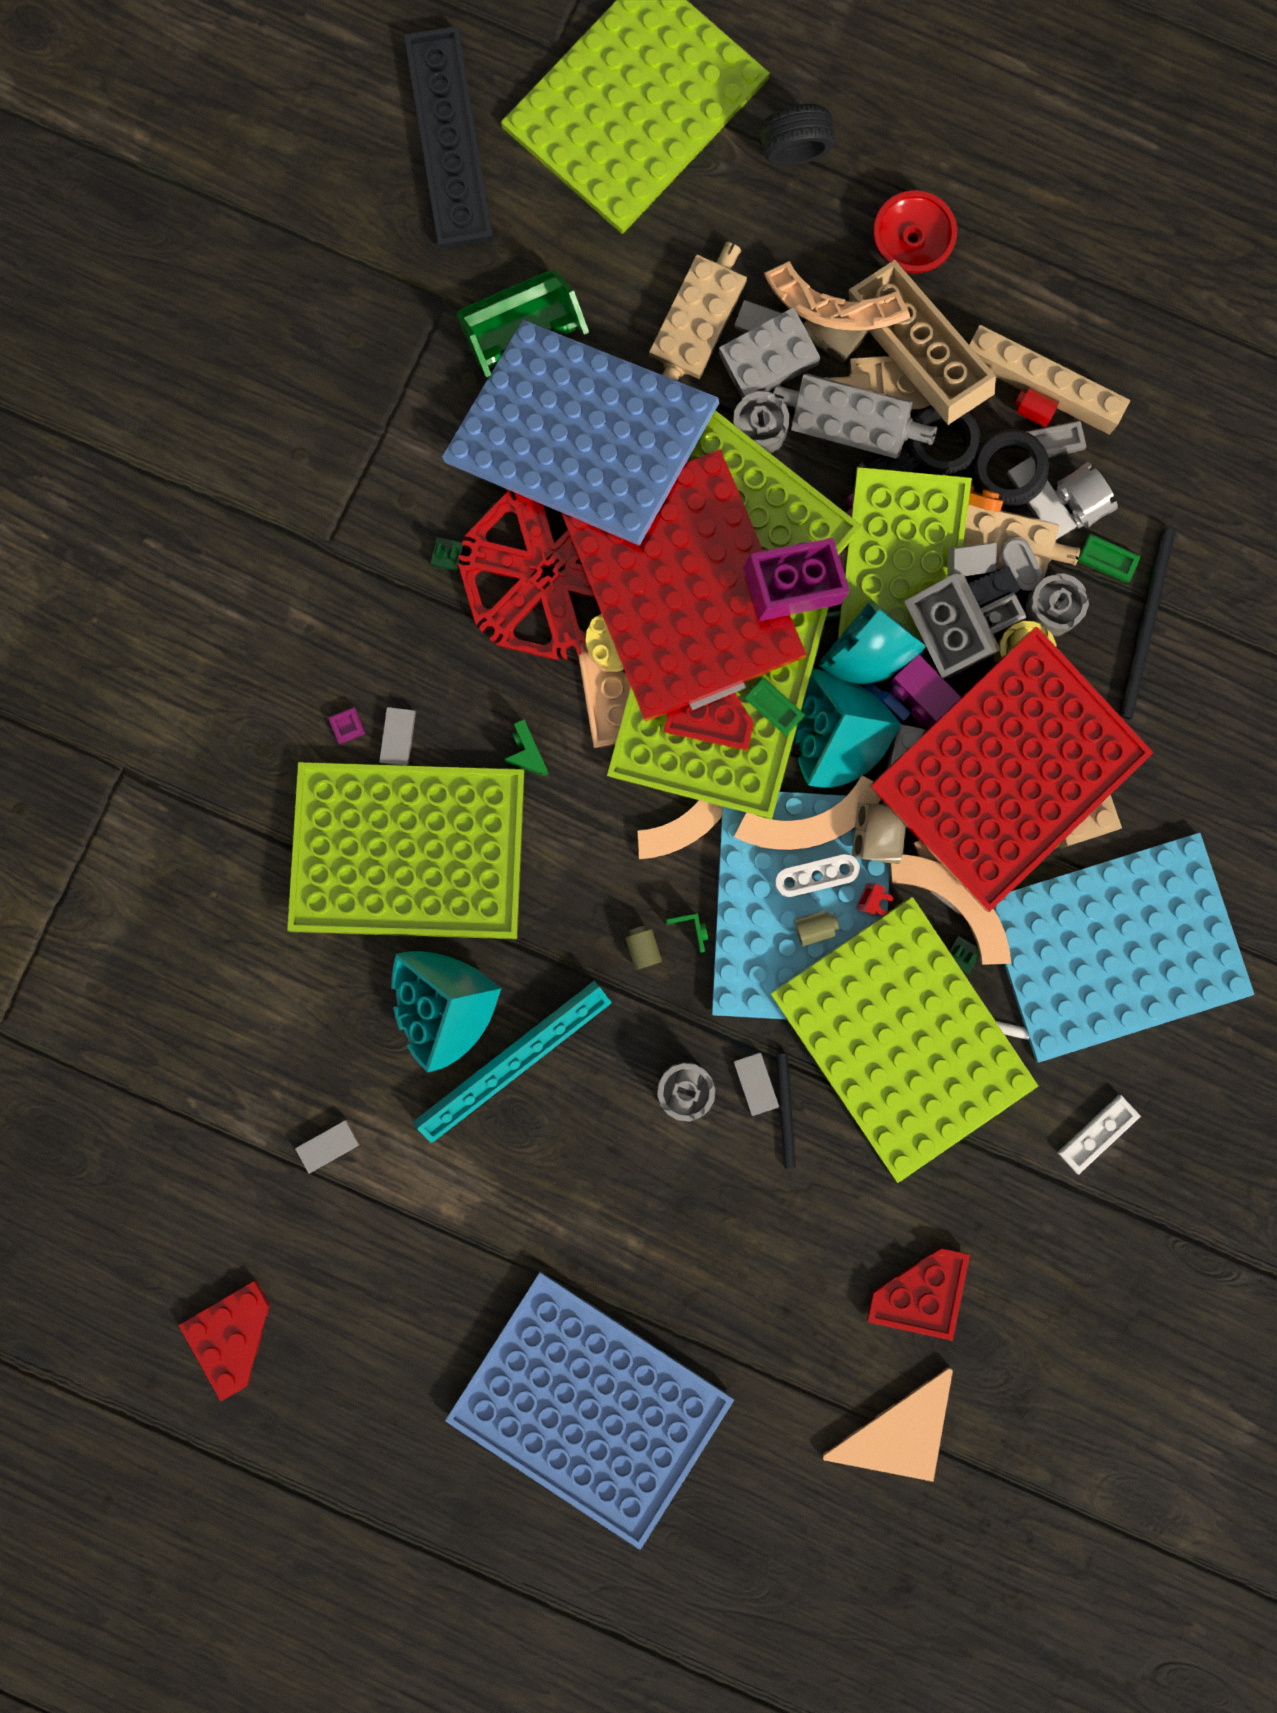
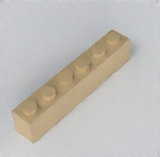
M979 325L969 345L988 367L992 366L996 378L1025 392L1030 387L1058 401V409L1109 435L1119 424L1130 402L1129 399L982 325Z

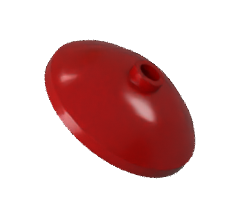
M906 191L893 196L881 207L874 223L873 237L879 254L888 264L895 260L907 273H924L937 268L950 256L957 239V224L953 212L939 197L924 191ZM915 237L917 242L911 243L908 238Z

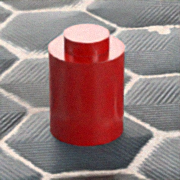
M1029 387L1027 392L1021 390L1014 406L1018 407L1017 414L1046 428L1059 402Z

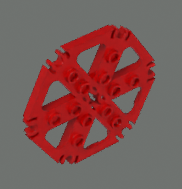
M509 490L464 536L466 539L474 540L475 543L468 540L462 542L464 547L472 550L469 556L459 555L461 562L470 563V565H461L459 563L458 565L475 624L478 626L480 622L485 619L487 620L480 625L479 630L483 633L489 627L494 628L495 633L490 638L492 643L496 642L503 635L501 641L496 644L499 647L560 661L557 656L558 649H561L562 658L568 660L567 649L574 647L579 656L582 654L579 643L582 642L587 653V632L579 629L569 592L595 598L583 565L577 563L580 558L569 530L554 543L544 509L545 505L515 492L516 500L514 501ZM512 512L518 517L527 551L488 542L486 534L505 513ZM544 565L548 568L551 565L555 566L552 578L550 576L541 577L543 575L541 568ZM484 571L518 579L519 581L492 609H487L482 605L475 582L478 573ZM542 600L552 640L547 645H540L517 639L514 636V628Z

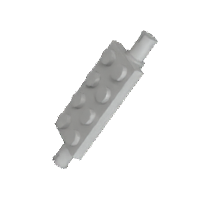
M807 373L803 375L800 391L777 385L773 393L777 394L775 397L780 401L782 400L786 406L795 408L791 430L896 459L900 456L902 445L908 438L930 445L933 444L935 439L933 433L936 434L937 427L913 422V418L910 417L913 401Z

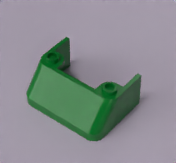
M556 270L546 271L459 310L456 314L475 359L486 377L491 376L489 368L496 366L503 354L502 350L507 348L522 320L547 330L553 329L562 335L573 332L576 326H578L583 334L589 332L574 290Z

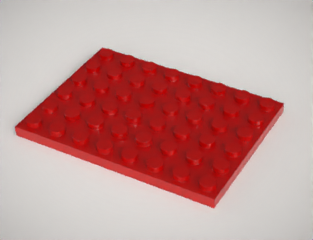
M721 449L689 461L684 465L640 545L562 513L645 722L807 657L790 615L762 621L758 620L743 567L750 554L762 552L763 549Z
M1036 626L869 787L986 912H990L1154 752Z

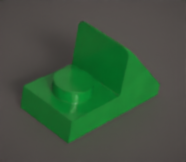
M525 720L515 723L517 731L512 733L518 748L524 747L525 750L506 758V762L541 776L548 775L547 768Z

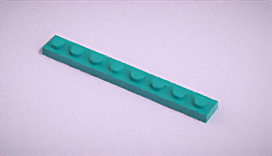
M594 980L413 1121L414 1125L432 1144L612 1002Z

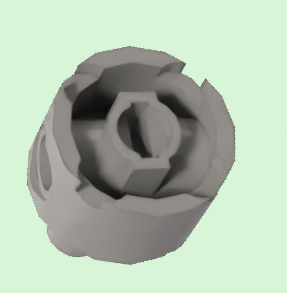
M756 391L747 394L738 404L734 411L732 424L766 451L772 453L782 446L789 426V412L786 404L776 398L774 394Z
M1086 462L1075 472L1059 480L1058 490L1055 491L1063 505L1068 504L1073 511L1070 515L1077 524L1078 529L1082 526L1089 528L1098 519L1118 509L1117 501L1112 503L1110 501L1114 494L1106 480L1096 468L1091 471L1089 470L1092 467V464Z
M1064 573L1044 578L1028 596L1025 611L1026 619L1041 624L1040 626L1046 630L1048 629L1054 636H1060L1070 631L1083 619L1089 606L1084 585L1075 577Z
M682 1062L672 1065L663 1073L658 1082L657 1095L661 1107L669 1116L681 1121H692L700 1118L710 1110L714 1102L715 1087L712 1078L703 1068L694 1063Z

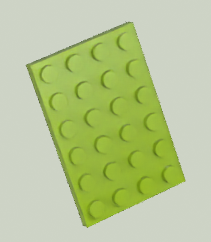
M857 467L851 518L861 525V530L850 541L847 548L845 577L850 592L841 603L837 638L843 634L872 599L923 641L904 601L948 578V548L963 546L972 478Z

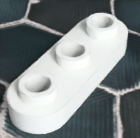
M848 854L783 869L775 878V887L785 897L814 892L854 881L859 875L860 866L858 861ZM841 864H845L849 868V872L846 875L841 874L839 871ZM813 871L821 873L820 881L812 879ZM785 878L793 879L794 885L792 888L785 887Z

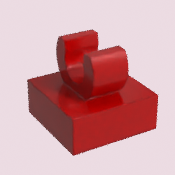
M866 883L856 910L865 914L887 915L888 912L882 910L879 904L882 899L893 901V897L884 893L885 887L876 883Z

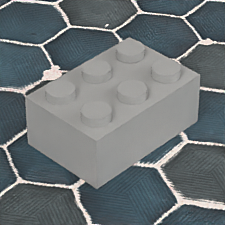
M794 307L719 347V356L742 399L747 394L756 391L769 392L775 389L777 385L780 386L818 366L820 356Z
M953 574L904 601L942 678L953 677L1001 651L964 574Z

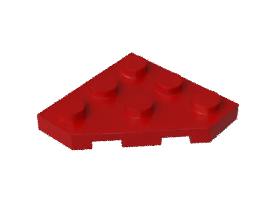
M733 693L694 710L691 709L689 704L669 712L663 732L748 751L754 722L736 693Z
M940 1247L872 1292L867 1322L953 1341L970 1255Z
M257 1280L179 1325L220 1401L230 1397L249 1384L252 1366L262 1337L263 1326L270 1308V1303Z

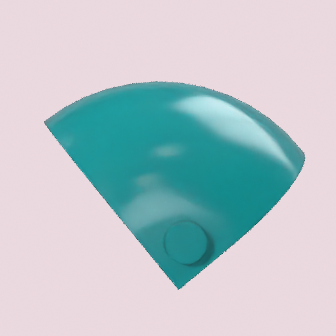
M871 599L817 665L845 682L860 685L873 684L896 675L916 656L920 655L922 657L925 653L926 645L919 637Z
M812 669L803 702L804 708L802 709L806 716L799 722L795 732V743H800L802 757L798 758V762L804 779L809 786L835 787L858 779L871 770L884 756L901 725L900 722L879 698L862 686L840 680L827 671Z
M421 951L396 954L391 986L392 989H396L397 1006L393 1008L399 1030L404 1029L410 1042L407 1047L416 1061L427 1072L442 1069L461 1058L478 1041L488 1026L502 988L472 966L445 955Z

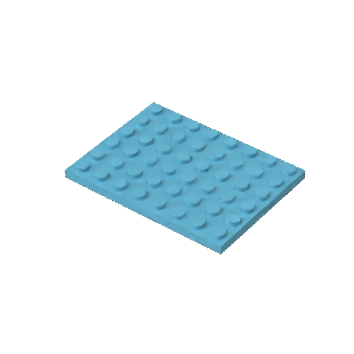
M779 792L772 820L794 821L811 818L833 808L846 796ZM880 800L878 804H885V803H884L882 800ZM722 807L712 1015L786 1019L770 995V992L883 916L876 913L865 914L856 910L866 883H876L886 888L884 893L888 894L890 863L854 857L860 866L859 875L854 881L793 897H785L776 890L775 878L777 874L783 869L843 854L852 856L855 827L832 841L806 849L782 850L762 848L734 838L746 813ZM841 864L839 871L841 874L846 875L849 872V868L847 865ZM813 871L812 879L820 881L821 873ZM785 878V887L792 888L794 885L793 879ZM882 899L879 904L880 908L888 912V901ZM825 909L828 910L829 914L834 913L839 925V929L835 930V937L802 947L798 940L793 920Z
M1201 833L1011 891L994 908L1005 931L1010 949L1011 963L1004 965L1010 984L1013 985L1012 990L1024 1027L1029 1035V1042L1035 1061L1038 1063L1254 995Z

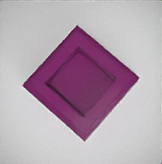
M355 707L328 717L339 744L366 734Z

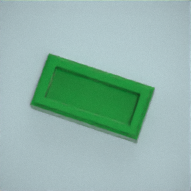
M1089 534L1077 559L1082 564L1128 584L1141 556Z
M764 677L744 696V699L786 737L806 716Z

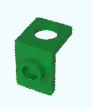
M698 914L665 920L666 925L694 920L700 953L705 952L703 941L708 940L705 923L700 924Z

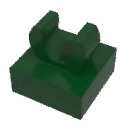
M436 537L431 566L459 572L458 563L461 564L459 555H463L464 551L462 542Z
M956 936L948 950L962 972L969 975L980 956L978 947Z

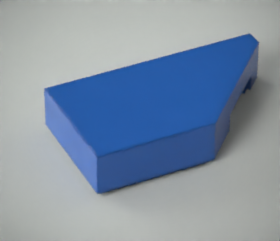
M874 683L867 684L864 687L889 708L900 724L910 715V711L891 693L885 690L881 691Z

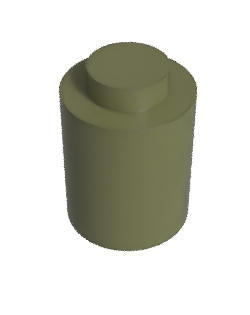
M827 909L793 920L795 931L802 947L835 937V930L839 929L835 914H829Z
M645 926L629 930L630 936L625 939L635 970L661 963L662 958L653 930H646Z

